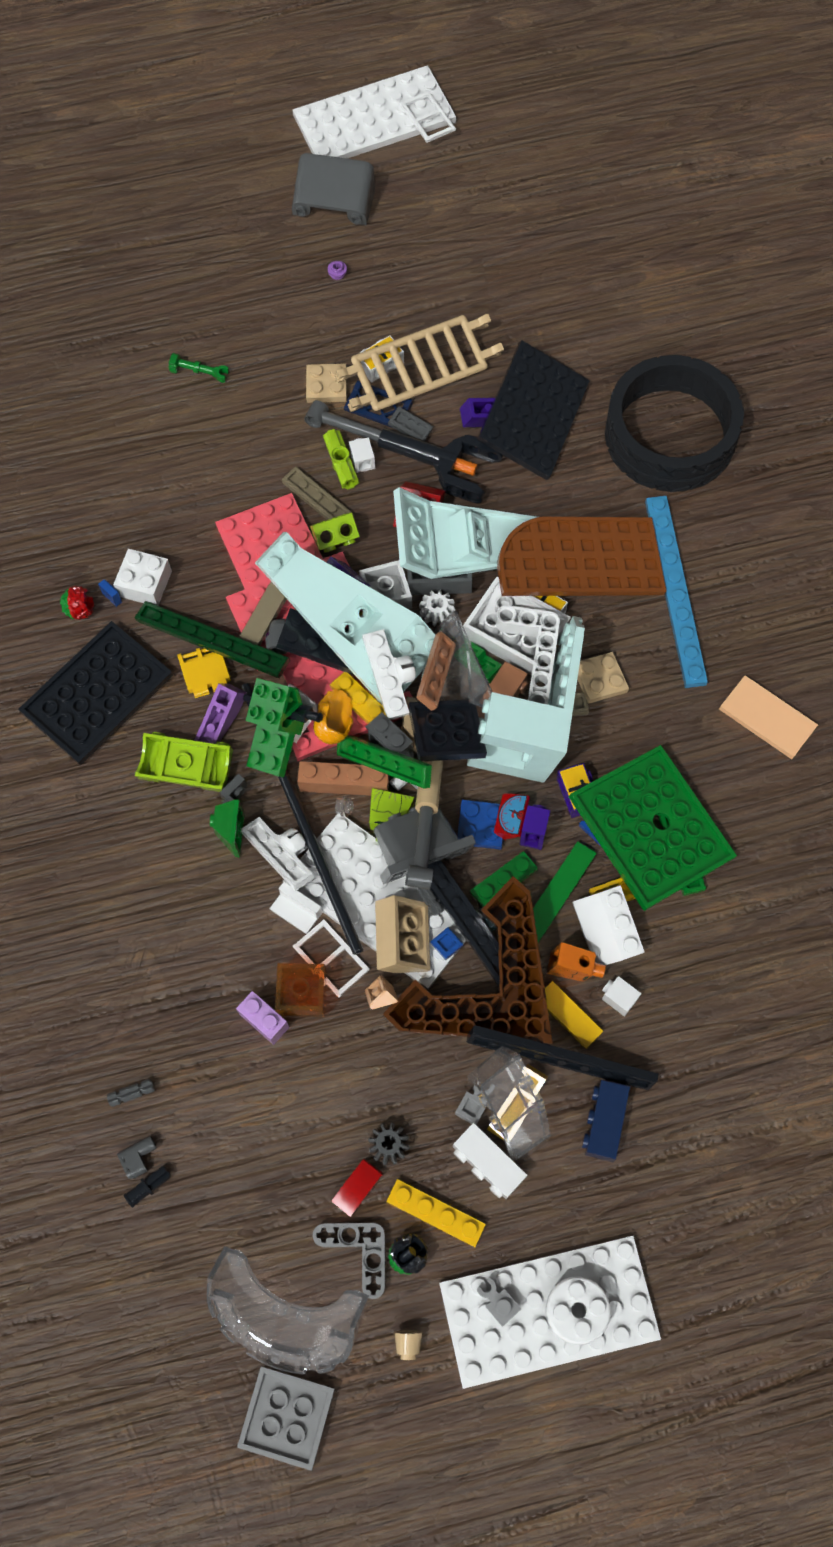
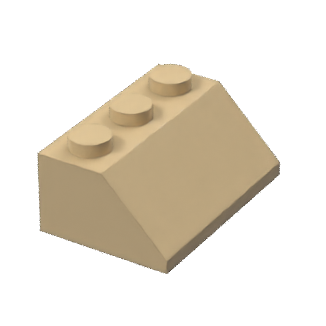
M396 895L375 901L377 970L391 973L430 971L428 906H426L425 902Z

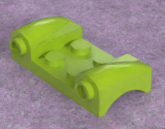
M152 732V734L143 733L142 754L135 777L141 780L162 781L220 792L227 785L233 749L224 742L213 744L168 737L159 732Z

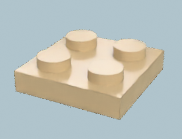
M346 364L306 365L307 403H313L315 400L321 402H347V379L337 383L335 378L336 370L346 368Z
M613 652L580 661L577 680L586 696L588 704L628 692L629 687Z

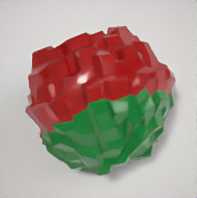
M72 586L61 596L60 604L62 612L66 616H69L71 619L82 620L88 618L93 613V606L95 605L93 597L85 594L88 589L82 586Z

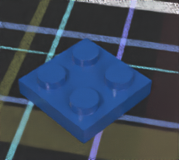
M462 800L458 839L473 835L476 842L473 847L501 850L502 838L494 833L500 804Z

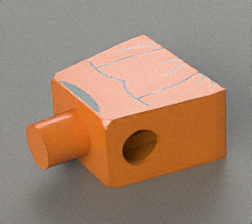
M561 942L551 951L546 974L584 982L591 976L602 978L606 966L605 964L595 962L596 953Z

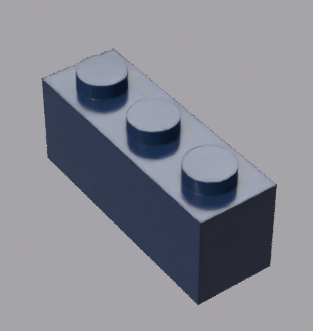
M604 1080L600 1081L599 1086H594L592 1100H595L594 1110H589L587 1124H591L589 1134H584L582 1148L586 1149V1156L610 1162L616 1160L630 1090L629 1086Z

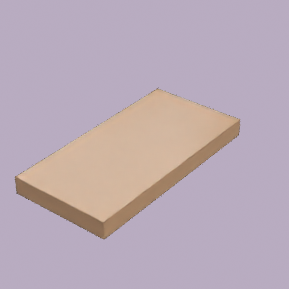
M747 676L742 678L719 708L720 711L790 759L795 757L818 726V724Z

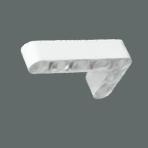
M504 605L496 613V627L499 631L537 637L528 700L548 705L560 618L552 611ZM507 617L511 620L504 621L501 618ZM529 620V621H531L532 623H531V624H526V623H524L523 621ZM550 623V624H553L554 626H553V627H547L545 624ZM542 643H549L551 646L545 647ZM545 662L548 664V666L543 667L540 666L539 663ZM542 682L545 686L539 687L536 683Z

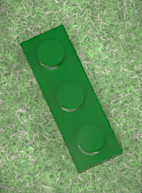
M523 851L472 888L470 894L483 908L513 876L521 883L534 874L538 868Z

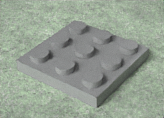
M261 1366L237 1448L312 1471L335 1388Z

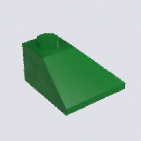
M232 800L215 806L214 814L210 815V827H213L216 836L235 857H240L243 835L241 829L244 826L245 817L239 800Z

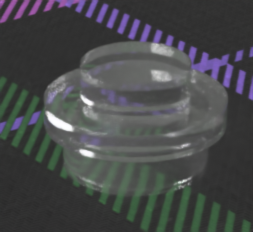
M344 795L337 798L335 812L343 818L348 817L353 811V801L350 800L349 796Z

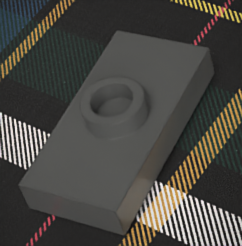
M399 406L388 421V425L395 430L422 441L427 439L433 429V426Z

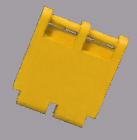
M200 648L188 654H177L189 694L194 693L195 698L210 694L208 688L212 687L215 692L218 683L227 684V682L231 681L223 656L214 652L202 655V653L209 652V650H200ZM198 655V657H195V658H192V659H189V660H185V661L183 660V659H186V658H189V657H193V656Z

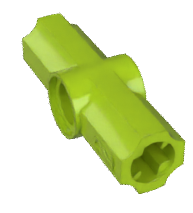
M328 430L323 435V439L332 460L333 469L336 471L342 489H352L359 484V480L352 465L349 450L345 446L340 430Z

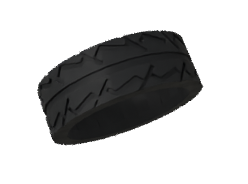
M664 355L644 360L630 368L618 380L612 391L605 427L606 446L609 447L607 450L617 467L622 472L627 473L626 476L648 488H656V490L666 492H680L702 487L716 479L726 469L735 452L744 419L742 400L739 399L741 396L734 383L725 374H722L719 369L710 363L700 359H691L689 356ZM659 391H678L692 395L708 405L719 418L724 437L716 446L696 456L683 458L668 457L654 453L638 443L627 430L622 414L632 402L641 396Z

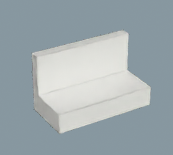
M283 882L279 887L280 895L272 904L270 910L307 934L322 915V907L299 891H294L290 885Z

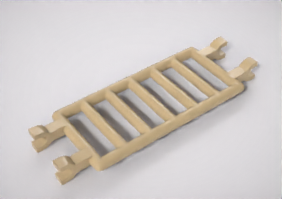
M485 314L468 322L466 316L461 315L353 355L351 357L353 365L336 370L337 374H335L337 383L358 375L366 393L364 396L349 400L348 408L350 412L371 404L374 411H378L487 369L486 360L501 356V352L504 351L502 343L481 351L473 331L489 326L488 323L491 322L489 314ZM460 324L478 364L471 367L467 366L451 330L452 327ZM441 331L444 332L460 371L453 374L449 373L433 334ZM426 338L442 378L432 381L415 343L417 340ZM408 345L425 383L424 385L414 388L397 350L398 347ZM388 351L407 390L397 395L379 357L380 354ZM369 358L372 359L389 397L379 402L361 364V361Z

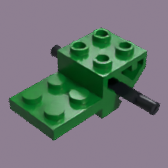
M256 678L253 693H246L243 696V700L250 703L246 721L257 724L246 766L275 776L284 777L295 734L301 735L303 725L308 720L320 723L323 715L314 712L312 706L302 703L297 688Z

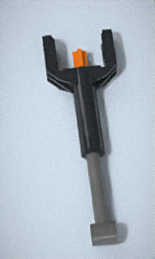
M318 400L313 401L304 417L305 422L313 428H319L322 423L364 438L369 437L370 440L378 442V447L434 466L445 493L476 504L481 503L485 495L483 489L478 484L453 476L455 470L472 476L476 473L478 465L461 459L462 453L491 463L500 462L503 458L502 454L477 441V437L471 435L456 438L442 448L388 428H384L381 431L328 412V406Z

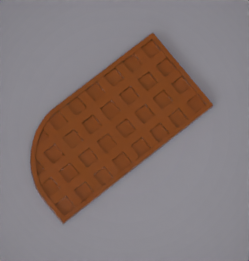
M536 517L517 526L506 538L498 555L497 570L501 596L664 595L666 593L652 517Z

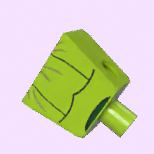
M372 788L370 829L374 830L379 824L389 821L388 818L394 814H408L409 810L414 808V797Z

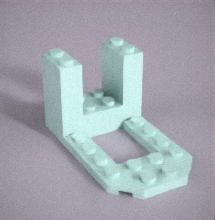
M573 616L570 622L565 624L563 632L559 634L557 641L559 646L554 660L548 705L494 692L491 693L488 700H484L482 713H485L484 719L479 718L478 734H482L480 743L485 744L487 755L486 758L468 759L467 766L542 783L547 780L567 753L585 627L582 625V618Z

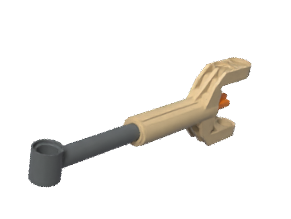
M407 696V706L409 702H417L416 698ZM410 715L403 716L401 731L413 741V751L417 752ZM443 760L422 761L432 765L430 788H417L415 809L419 813L414 864L408 866L405 886L429 890L432 883L433 869L427 868L432 819L433 814L438 812Z

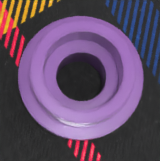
M342 261L331 262L328 265V274L331 278L335 280L344 278L347 273L346 264Z

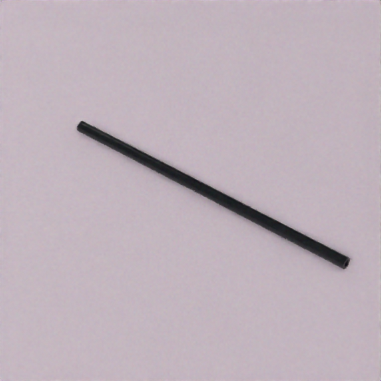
M245 683L240 687L241 690L249 694L253 693L250 683ZM286 769L284 777L278 776L352 954H359L364 949Z

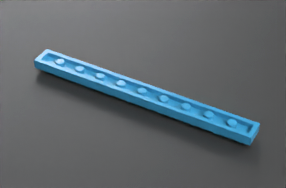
M667 496L646 498L648 517H652L666 586L665 597L685 688L706 686L708 683Z

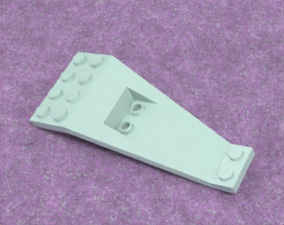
M400 487L393 491L400 567L430 579L497 569L498 555L508 535L523 522L536 518V516L429 501Z
M283 532L255 562L381 705V698L362 635L384 629L393 657L410 656L413 661L411 666L415 667L416 677L426 667L435 634L419 615L302 549L287 532ZM362 609L363 614L359 616V611ZM346 625L349 627L347 632H345ZM408 682L402 685L403 692L408 688V686L412 682Z

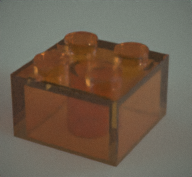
M278 963L275 1011L280 1016L325 1017L327 977L325 964Z

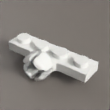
M384 629L362 635L385 715L390 720L409 715L402 685L414 681L416 677L415 667L411 666L413 663L412 659L408 655L398 658L392 656Z
M258 817L241 829L245 838L294 891H297L314 879L313 873L297 857L306 850L307 846L305 839L300 833H297L298 831L295 828H290L283 834L277 835Z

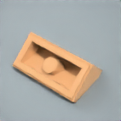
M382 975L365 989L371 1009L398 1002L393 985Z

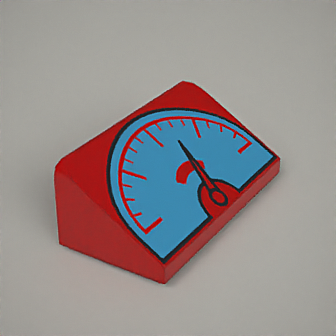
M509 793L502 795L494 828L496 835L504 840L521 837L530 796Z

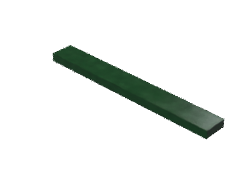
M147 601L144 602L134 617L139 623L279 679L290 662L289 657Z

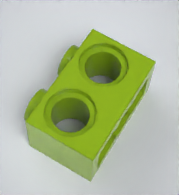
M351 512L310 525L315 543L319 550H324V553L335 550V545L343 543L344 546L355 543V538L360 537ZM343 524H347L350 527V533L346 536H343L340 532ZM327 530L331 538L328 542L324 543L320 535L323 531Z

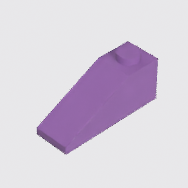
M218 683L194 741L213 744L220 742L238 715L244 702L243 696L247 692L231 684Z

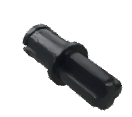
M161 1166L146 1179L142 1178L137 1186L123 1196L133 1208L149 1194L153 1195V1191L170 1179L171 1174L166 1167Z

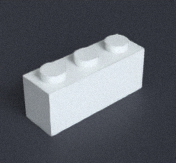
M474 1123L453 1144L455 1149L454 1155L462 1163L467 1161L473 1167L472 1173L479 1180L482 1181L485 1178L491 1184L489 1189L499 1199L502 1196L507 1199L527 1177V1174Z

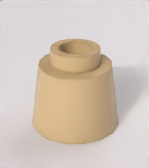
M394 1331L397 1354L401 1355V1360H415L416 1355L420 1354L422 1331Z

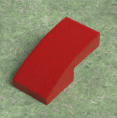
M364 1158L340 1188L332 1202L351 1217L365 1197L375 1187L383 1173Z

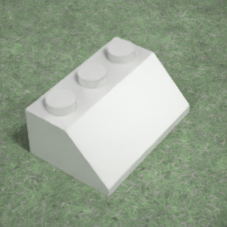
M621 885L572 902L589 951L596 953L595 962L608 965L644 953Z

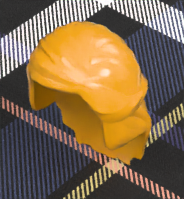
M334 688L333 691H328L318 704V713L323 715V719L320 723L314 721L313 730L317 738L326 744L333 745L343 741L348 736L353 725L351 697H348L347 693L343 690Z

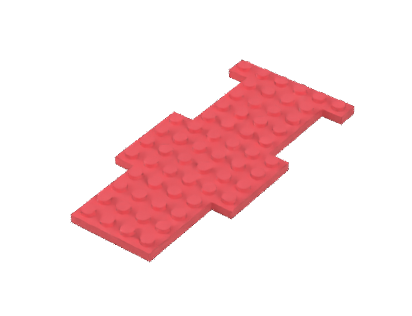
M292 493L215 522L244 587V590L226 597V601L241 633L271 582L255 562L283 532H287L302 549L327 562L330 556L322 558ZM343 551L331 555V557H334L346 563L349 566L343 554ZM288 600L284 603L276 619L282 618L286 621L289 609H294ZM265 639L263 640V642H262V644H261V647H264V648H266V640H265ZM290 652L282 654L289 657L290 660L283 672L287 685L290 683L296 686L317 704H319L328 691H333L330 689V684L343 673V671ZM351 675L369 694H371V692L361 683V681L356 676ZM410 691L404 693L405 700L407 696L412 697ZM352 710L351 718L353 719V725L348 734L359 737L368 733V729L365 727L368 724ZM403 716L392 719L391 721L396 722L398 720H401ZM311 721L307 727L308 732L302 734L297 743L293 742L292 750L297 761L335 747L337 744L330 745L319 740L313 730L314 721Z

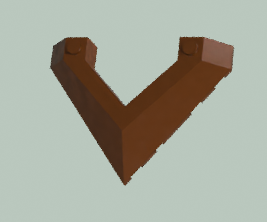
M513 876L481 909L484 916L498 928L500 993L433 996L415 979L398 997V1002L392 1004L383 1013L402 1032L467 1037L472 1027L476 1025L545 1044H553L531 892Z

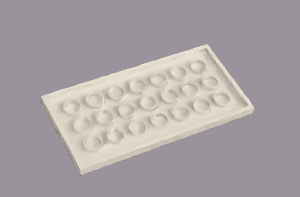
M428 65L292 109L293 116L312 154L347 159L420 135L400 106V103L426 91L432 94L452 124L456 123V116ZM428 97L407 106L415 118L437 110ZM441 115L419 123L425 132L448 125Z
M338 812L317 838V841L359 940L376 951L375 901L393 895L421 902L424 901L417 891L418 888L405 886L406 875L383 885L380 875L388 865L379 843L375 841L376 838ZM308 849L300 861L313 873L314 879L297 891L320 905L323 913L340 925ZM429 905L430 971L405 973L413 980L416 979L427 990L431 988L457 954V952L445 961L431 945L430 941L447 927L452 930L463 944L467 941L445 909L441 914L433 916L429 910ZM477 912V913L479 914V916L481 917V919L483 920V917H484V916H483L482 914H480L479 912Z
M633 1236L439 1283L463 1389L661 1340ZM571 1277H585L596 1282L605 1291L611 1306V1317L606 1331L597 1340L584 1345L570 1344L557 1337L547 1322L545 1315L546 1303L551 1290L559 1282ZM488 1278L495 1282L498 1293L505 1289L521 1308L503 1327L485 1307L491 1301L488 1298L481 1297L477 1292L478 1287L485 1293L490 1292L491 1285L487 1282ZM576 1302L573 1304L571 1312L574 1317L580 1319L584 1317L586 1308L582 1303Z

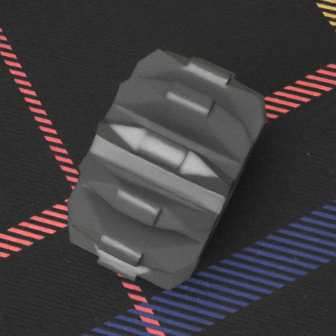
M382 1123L381 1129L383 1132L380 1133L377 1129H373V1133L377 1138L370 1137L368 1139L369 1143L376 1144L369 1148V1152L374 1153L378 1151L374 1157L375 1161L380 1160L384 1156L383 1165L388 1164V1158H392V1163L395 1165L397 1164L396 1155L401 1159L405 1158V1154L400 1150H409V1145L403 1144V1142L409 1140L408 1135L400 1136L404 1131L403 1127H399L395 1132V1123L390 1124L389 1130H386V1125ZM387 1138H390L391 1142L393 1140L396 1142L392 1144L393 1148L391 1150H388L387 1146L385 1148L382 1146Z

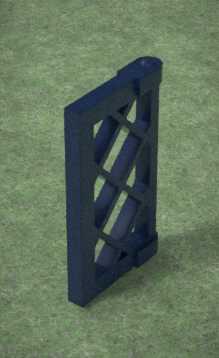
M357 380L344 406L345 411L350 412L348 408L350 399L364 396L360 395L363 386L359 380ZM371 385L375 396L378 394L389 398L386 390ZM407 399L400 402L404 404L401 408L409 412L413 400ZM394 404V410L383 413L381 409V415L369 412V410H372L371 405L363 406V408L350 413L389 426L388 421L390 419L386 417L392 416L397 407Z

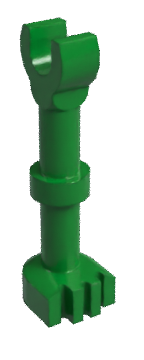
M172 353L168 362L169 371L175 374L178 372L179 367L193 370L194 373L199 374L202 372L212 375L222 383L226 382V376L221 375V373L229 374L227 366H206L199 361L183 360L180 354Z

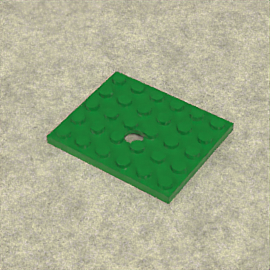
M661 745L569 795V799L643 911L648 910L737 857ZM655 815L665 816L669 821L668 828L665 830L656 828L653 824V817Z

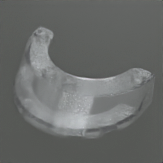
M225 1246L207 1278V1304L212 1318L217 1317L222 1325L220 1331L232 1343L238 1342L248 1349L246 1354L255 1360L275 1369L295 1374H305L307 1370H316L319 1374L334 1370L337 1364L344 1363L348 1359L353 1349L369 1295L358 1290H346L336 1302L328 1306L304 1307L292 1304L274 1295L259 1282L250 1268L247 1257L240 1250Z

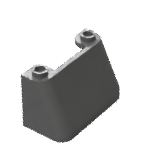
M311 153L302 154L298 163L292 214L301 217L310 214L311 207L347 212V217L353 224L367 225L375 193L374 167L369 162Z

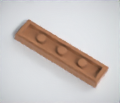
M442 631L435 635L416 696L431 711L438 707L456 643Z

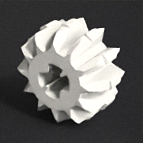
M431 590L430 596L424 595L423 601L419 604L421 609L420 616L425 617L426 624L432 621L434 627L439 622L444 626L445 620L450 622L452 615L455 614V602L453 599H450L449 593L442 595V591L439 590L438 594H435Z

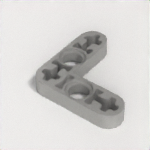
M376 1223L319 1224L313 1231V1240L318 1246L324 1248L362 1247L363 1293L369 1299L380 1298L385 1291V1233L383 1228ZM364 1227L363 1233H370L371 1228H376V1231L381 1233V1237H377L376 1242H371L369 1237H363L364 1243H359V1228ZM324 1228H326L327 1233H335L334 1228H339L337 1234L339 1243H334L335 1238H327L326 1243H322V1239L317 1238V1235L322 1233ZM346 1228L355 1230L356 1238L353 1242L347 1243L343 1241L342 1232ZM370 1254L380 1256L381 1263L379 1267L375 1269L368 1267L366 1261ZM367 1271L370 1273L381 1271V1277L376 1276V1284L381 1285V1289L376 1291V1295H371V1291L366 1288L367 1285H371V1276L366 1277Z

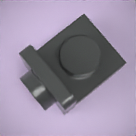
M238 774L219 792L222 804L243 796L247 785L242 776Z

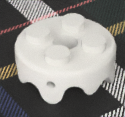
M571 1277L559 1282L551 1290L546 1303L545 1315L547 1322L557 1337L570 1344L584 1345L597 1340L606 1331L610 1322L611 1306L605 1291L596 1282L585 1277ZM576 1302L582 1303L586 1308L584 1317L580 1319L574 1317L571 1312V1308Z

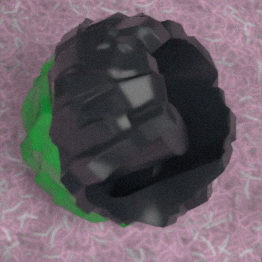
M407 1233L394 1239V1244L389 1249V1263L394 1268V1271L400 1274L410 1275L412 1273H419L426 1266L428 1249L420 1237L413 1233Z

